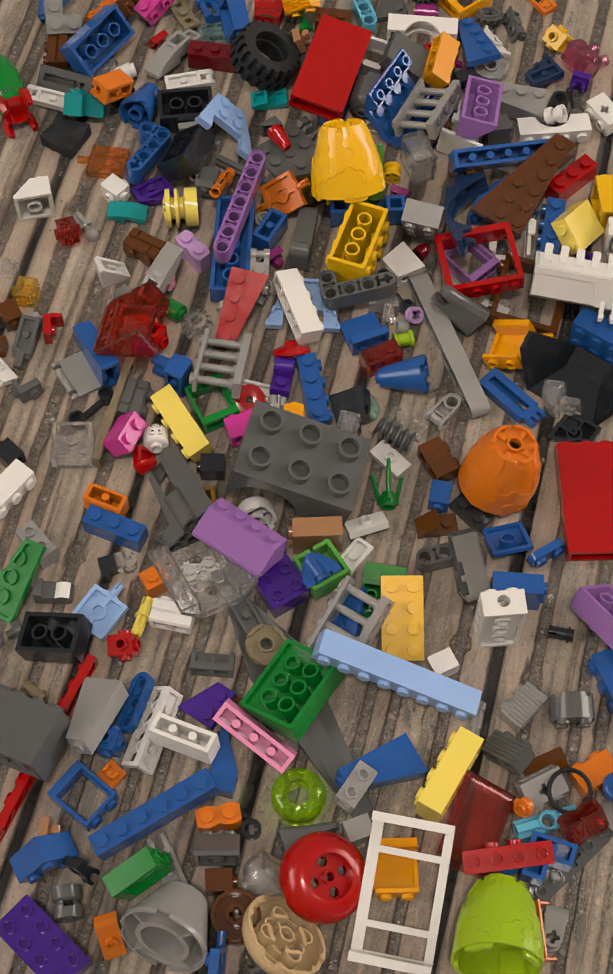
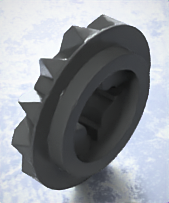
M483 7L476 11L475 17L482 24L495 25L503 20L504 14L495 7Z

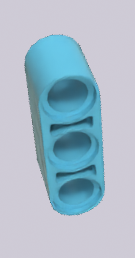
M350 0V6L358 26L372 31L373 36L376 33L377 16L370 0Z

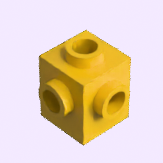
M552 24L546 29L542 39L546 42L545 46L550 50L564 53L574 38L567 33L568 29L563 25L557 26Z

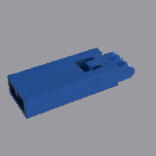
M496 367L479 380L485 395L518 424L524 422L530 428H534L541 419L546 417V413L538 407V403Z

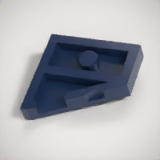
M544 53L542 60L536 62L533 68L527 71L525 81L531 87L540 88L563 78L565 71L547 53Z

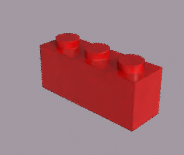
M587 154L582 155L552 179L544 193V197L546 199L552 197L567 200L595 178L599 164Z

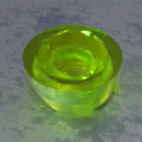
M290 768L275 780L271 790V806L277 818L289 826L310 825L318 820L325 809L327 789L320 777L314 772L304 768ZM301 788L308 793L309 799L304 804L296 805L289 801V793L293 789Z

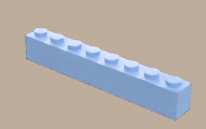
M325 628L318 634L311 658L316 659L319 664L334 666L342 673H352L357 675L359 680L372 681L377 683V686L382 689L397 691L396 693L402 697H412L416 699V702L423 705H432L440 712L455 714V717L460 720H467L476 716L482 691Z

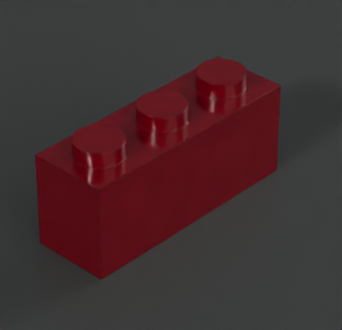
M190 40L187 52L188 68L236 73L235 66H232L230 58L231 45Z

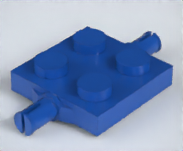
M217 930L215 947L210 948V952L206 954L205 966L208 967V974H225L228 949L225 945L227 931Z

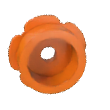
M528 797L516 798L513 802V810L519 817L526 819L534 811L533 802Z

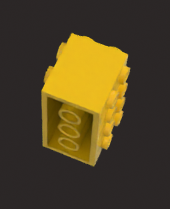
M362 201L350 204L345 212L343 223L339 226L337 237L332 243L330 254L327 255L325 265H327L326 270H332L335 273L337 283L375 273L378 264L376 262L377 258L381 259L383 243L387 244L389 238V209Z

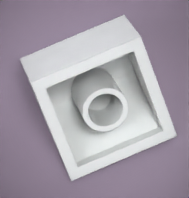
M48 176L29 178L13 196L19 222L56 216Z

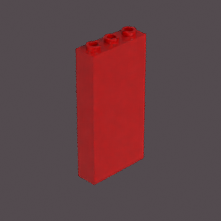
M322 14L291 92L288 106L328 120L341 119L373 32Z
M602 440L600 442L581 441L570 443L569 441L556 443L554 460L563 541L566 545L564 549L566 561L613 560V442Z

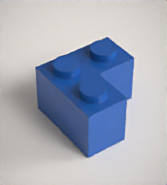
M534 830L529 843L551 840L555 863L521 868L518 880L541 887L548 866L569 873L573 866L578 845Z
M64 831L33 837L9 861L19 884L25 882L33 884L40 881L44 873L59 867L60 870L67 868L62 864L65 856L76 858L78 852L69 832Z

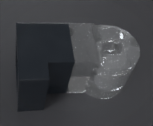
M130 550L97 558L104 584L112 582L111 576L121 573L130 574L135 572L138 567L137 556Z

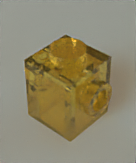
M19 275L16 285H13L11 290V296L15 298L18 306L34 308L36 301L40 299L41 292L38 279Z

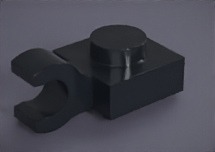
M66 855L62 861L65 867L81 877L82 881L88 885L93 886L94 884L91 881L93 873L100 874L98 869L92 866L87 867L88 862L79 856H76L74 859Z

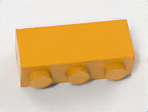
M445 31L433 38L422 75L424 82L428 85L431 84L433 88H443L449 85L451 81L450 76L455 67L454 62L459 53L460 42Z

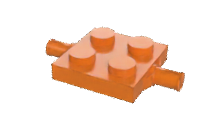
M288 170L259 188L262 192L264 203L256 206V209H259L257 212L260 213L266 209L270 210L272 207L289 215L305 206L307 202L302 189L310 185L309 179L305 178L298 182L292 170Z

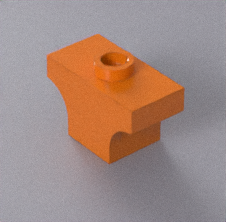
M116 911L93 917L95 932L105 961L126 955L127 950L120 933L121 926Z

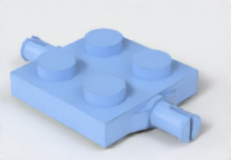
M117 582L111 591L103 589L95 583L72 612L84 614L93 624L91 635H94L102 642L129 610L117 597L125 588L120 582Z

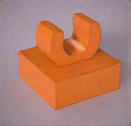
M111 759L96 776L114 790L127 777V773Z

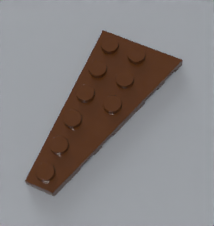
M556 133L477 202L470 211L494 224L509 221L512 233L520 237L573 141Z

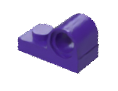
M276 356L269 394L289 397L295 374L296 358Z

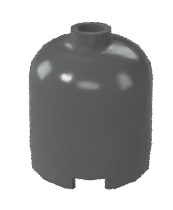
M368 72V74L362 75L360 73L357 76L349 98V106L357 116L368 119L364 114L366 95L381 75Z

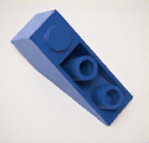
M222 727L221 732L217 731L221 747L211 764L210 772L221 791L216 796L233 799L238 781V772L228 731Z

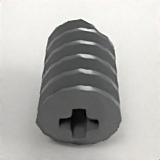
M389 415L381 418L371 435L379 432L377 439L385 436V444L392 441L391 447L394 448L396 445H399L398 452L405 449L406 455L414 443L417 433L414 432L409 436L410 429L407 428L402 431L403 424L395 427L396 420L394 419L389 423Z

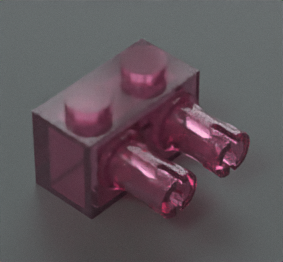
M582 38L569 41L560 57L573 72L577 70L591 75V78L595 77L600 67L607 66L610 63L607 55L598 56L599 47L598 45L596 46V43L587 45V42Z

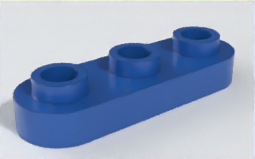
M140 672L133 678L127 692L129 696L121 707L116 719V726L124 734H130L138 727L154 687V679L147 672Z

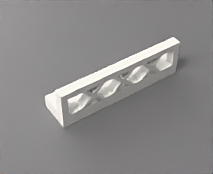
M170 686L153 687L138 727L132 735L122 760V766L137 768L147 775H153L163 746L152 742L148 729L158 712L175 718L183 695ZM157 693H160L159 698L155 701ZM152 713L151 718L147 721L148 716ZM145 732L143 738L139 741L140 736ZM137 752L134 761H131L132 756Z

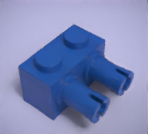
M154 352L151 357V363L154 364L152 373L163 377L165 386L170 384L178 396L184 398V387L189 385L190 373L193 372L192 360L186 355H179L177 353L168 358Z

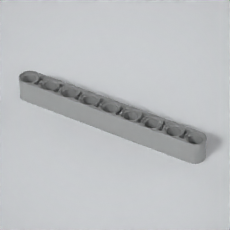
M425 272L409 277V289L417 306L424 312L425 324L469 418L473 419L489 414V402L450 319L431 300L436 290L428 273Z

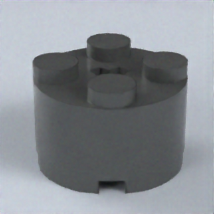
M586 691L561 692V697L555 698V694L549 696L551 723L555 725V729H567L568 725H576L579 729L589 728V724L595 721L593 693L590 692L586 696Z

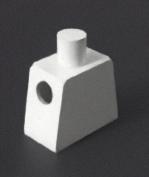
M403 241L382 259L381 269L386 268L396 276L397 287L408 283L409 277L424 273L425 265Z

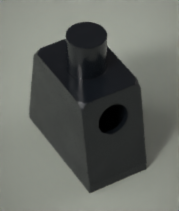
M362 384L328 395L338 424L343 428H349L350 433L355 435L362 433L361 424L369 422L371 419L370 391Z

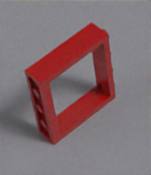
M509 221L474 227L472 232L464 233L465 237L476 239V245L506 239L516 273L507 276L453 285L444 250L455 249L456 246L450 232L434 235V247L444 285L455 288L469 298H478L483 295L499 294L505 291H515L516 289L524 288L525 276Z

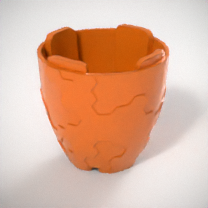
M502 425L485 433L472 445L463 459L458 472V481L462 493L472 505L484 512L499 516H510L527 507L530 499L535 494L541 472L539 445L534 434L521 425Z

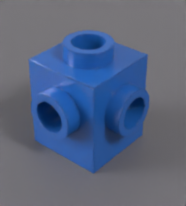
M110 725L95 752L107 759H110L111 756L119 758L121 752L126 747L127 738L119 727Z

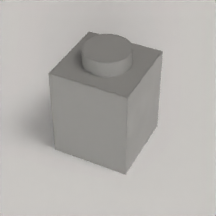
M368 813L342 822L345 837L355 846L366 843L370 839L373 820L369 818Z

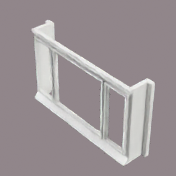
M373 810V822L361 892L347 960L412 974H431L455 826ZM384 822L444 833L442 856L381 845ZM379 852L440 864L429 931L368 919ZM366 926L428 938L424 961L363 949Z

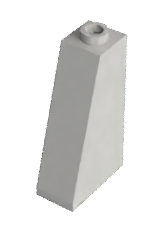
M85 677L66 735V739L74 753L93 755L129 696L121 680Z

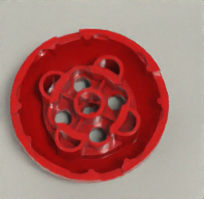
M317 831L298 838L284 854L279 870V885L286 899V904L299 918L312 924L328 925L346 919L358 908L365 861L357 847L350 840L337 833ZM319 857L326 861L323 867L318 865ZM339 866H342L344 870L342 876L337 871ZM314 878V882L317 885L316 888H313L310 880ZM332 887L336 888V890L334 891L335 897H332L330 895V889Z

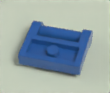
M196 0L195 3L203 12L206 23L221 22L217 5L219 0ZM209 7H211V9H212V11L214 12V14L209 11V9H208Z

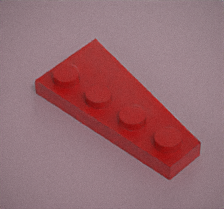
M231 267L215 338L237 341L269 275Z

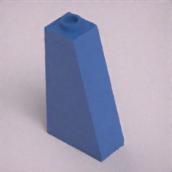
M90 320L78 323L72 327L73 338L101 387L105 385L115 386L120 375L119 360Z
M405 733L339 768L335 774V781L338 787L341 788L360 760L378 772L367 790L421 779L425 777L428 769Z

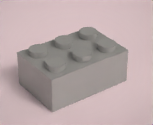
M407 198L401 218L404 233L408 237L417 238L419 236L423 237L427 242L434 243V235L443 232L446 221L444 207Z

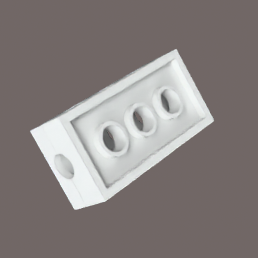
M515 587L507 588L503 591L488 589L480 593L472 624L475 648L518 645L528 614L524 589Z

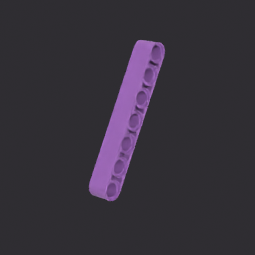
M254 150L249 154L214 241V258L218 263L224 264L230 261L266 171V155L261 150Z

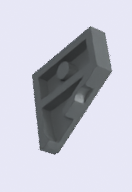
M380 0L376 13L377 23L387 22L389 13L408 15L405 1Z

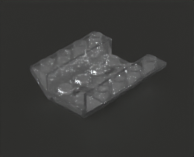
M202 541L172 553L166 544L147 552L149 559L181 615L202 619L242 602L259 582L257 577ZM193 561L201 562L199 565L196 566L191 565ZM212 590L218 591L216 595L208 594Z

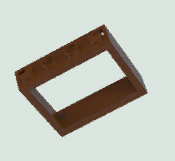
M510 253L506 254L505 260L501 259L498 268L501 271V275L497 274L496 277L506 276L508 268L514 269ZM519 256L523 272L533 274L535 260ZM502 292L491 294L489 301L493 303L492 306L488 305L490 315L487 325L492 326L495 319L523 318L497 312ZM556 301L550 326L531 321L536 333H553L556 338L565 302Z

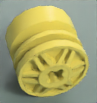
M184 187L183 196H179L177 188H174V197H170L169 189H164L162 202L167 228H172V220L176 219L177 228H180L181 219H185L187 227L199 226L196 187Z

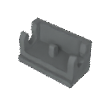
M192 649L189 667L190 674L233 678L235 653L230 652V655L202 653Z

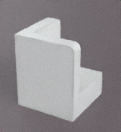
M450 647L427 658L433 672L446 677L458 673L459 663Z

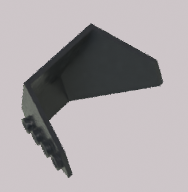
M529 330L520 346L526 389L565 412L569 410L583 420L587 418L597 425L613 415V364L579 345Z

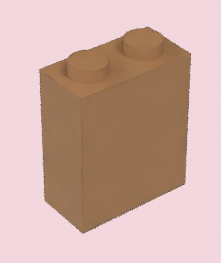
M342 516L292 518V526H288V545L293 547V554H300L307 549L312 552L314 545L329 538L338 552H342Z

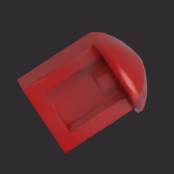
M138 444L133 450V467L140 475H146L156 468L157 459L154 458V453Z

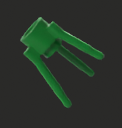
M387 458L386 490L382 491L381 495L374 474L371 473L370 477L376 495V505H380V509L388 511L396 509V506L399 505L403 478H399L396 493L394 494V491H391V459Z

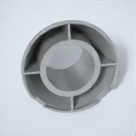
M168 881L126 911L120 920L122 938L137 955L155 966L157 962L169 966L168 971L179 973L194 972L204 965L208 944V903L204 895L193 886L180 881Z

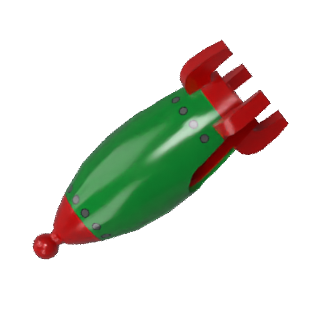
M0 54V114L4 117L2 127L9 138L15 139L16 135L12 125H18L27 120L33 131H36L39 126L34 115L28 111V106L33 104L29 90L24 88V82L12 62Z

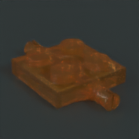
M94 144L89 157L78 155L77 163L88 164L86 169L87 176L107 179L114 173L120 179H123L126 173V163L130 157V149Z

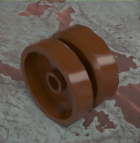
M227 890L219 895L212 905L210 916L214 933L217 935V930L227 931L225 943L227 945L237 947L245 945L242 937V920L246 909L256 899L254 895L246 890ZM260 905L257 908V920L253 929L261 921ZM236 915L239 916L237 921L233 920V917Z

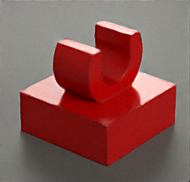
M164 29L147 42V45L150 49L156 46V50H158L160 44L166 41V37L169 34Z

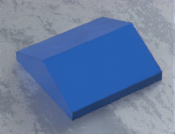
M521 521L482 529L488 553L493 557L534 549Z

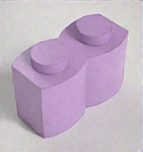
M184 230L175 237L176 245L185 249L182 259L188 261L195 271L202 273L211 266L208 247L202 242L197 241L196 236L192 232Z

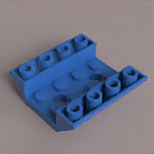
M402 48L367 93L364 114L384 142L407 152L418 139L423 129L405 128L400 137H396L392 128V120L415 86L406 72L413 62ZM425 95L423 98L438 100L435 95ZM418 106L416 110L433 111L436 107ZM411 117L410 121L426 122V118Z

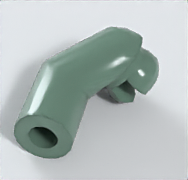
M371 395V419L368 423L372 420L375 421L380 414V407L373 395Z

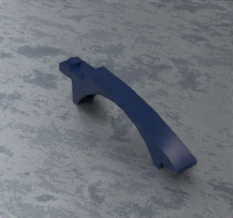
M467 171L458 172L454 176V185L446 188L444 198L445 218L453 242L461 257H466L468 246L476 245V239L465 237L464 233L472 232L471 225L459 223L454 218L466 203L489 189L484 171L468 175Z

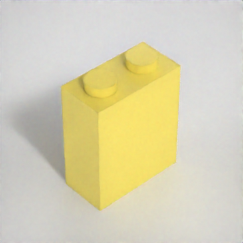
M588 199L573 204L551 223L561 245L570 247L568 256L577 254L579 248L586 249L604 233Z

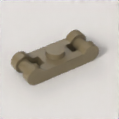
M174 0L168 9L182 31L184 32L188 28H201L200 20L196 18L186 1Z

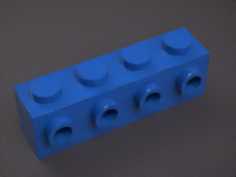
M548 197L546 204H542L541 215H544V219H540L539 230H542V233L538 234L536 245H539V250L536 249V251L544 252L546 243H553V254L559 255L560 241L551 223L565 212V199Z
M316 352L297 355L296 369L306 417L330 426V422L333 421L332 411L327 408L329 404L328 393H324L323 390L326 384L324 376H320V371H322L321 360H317Z

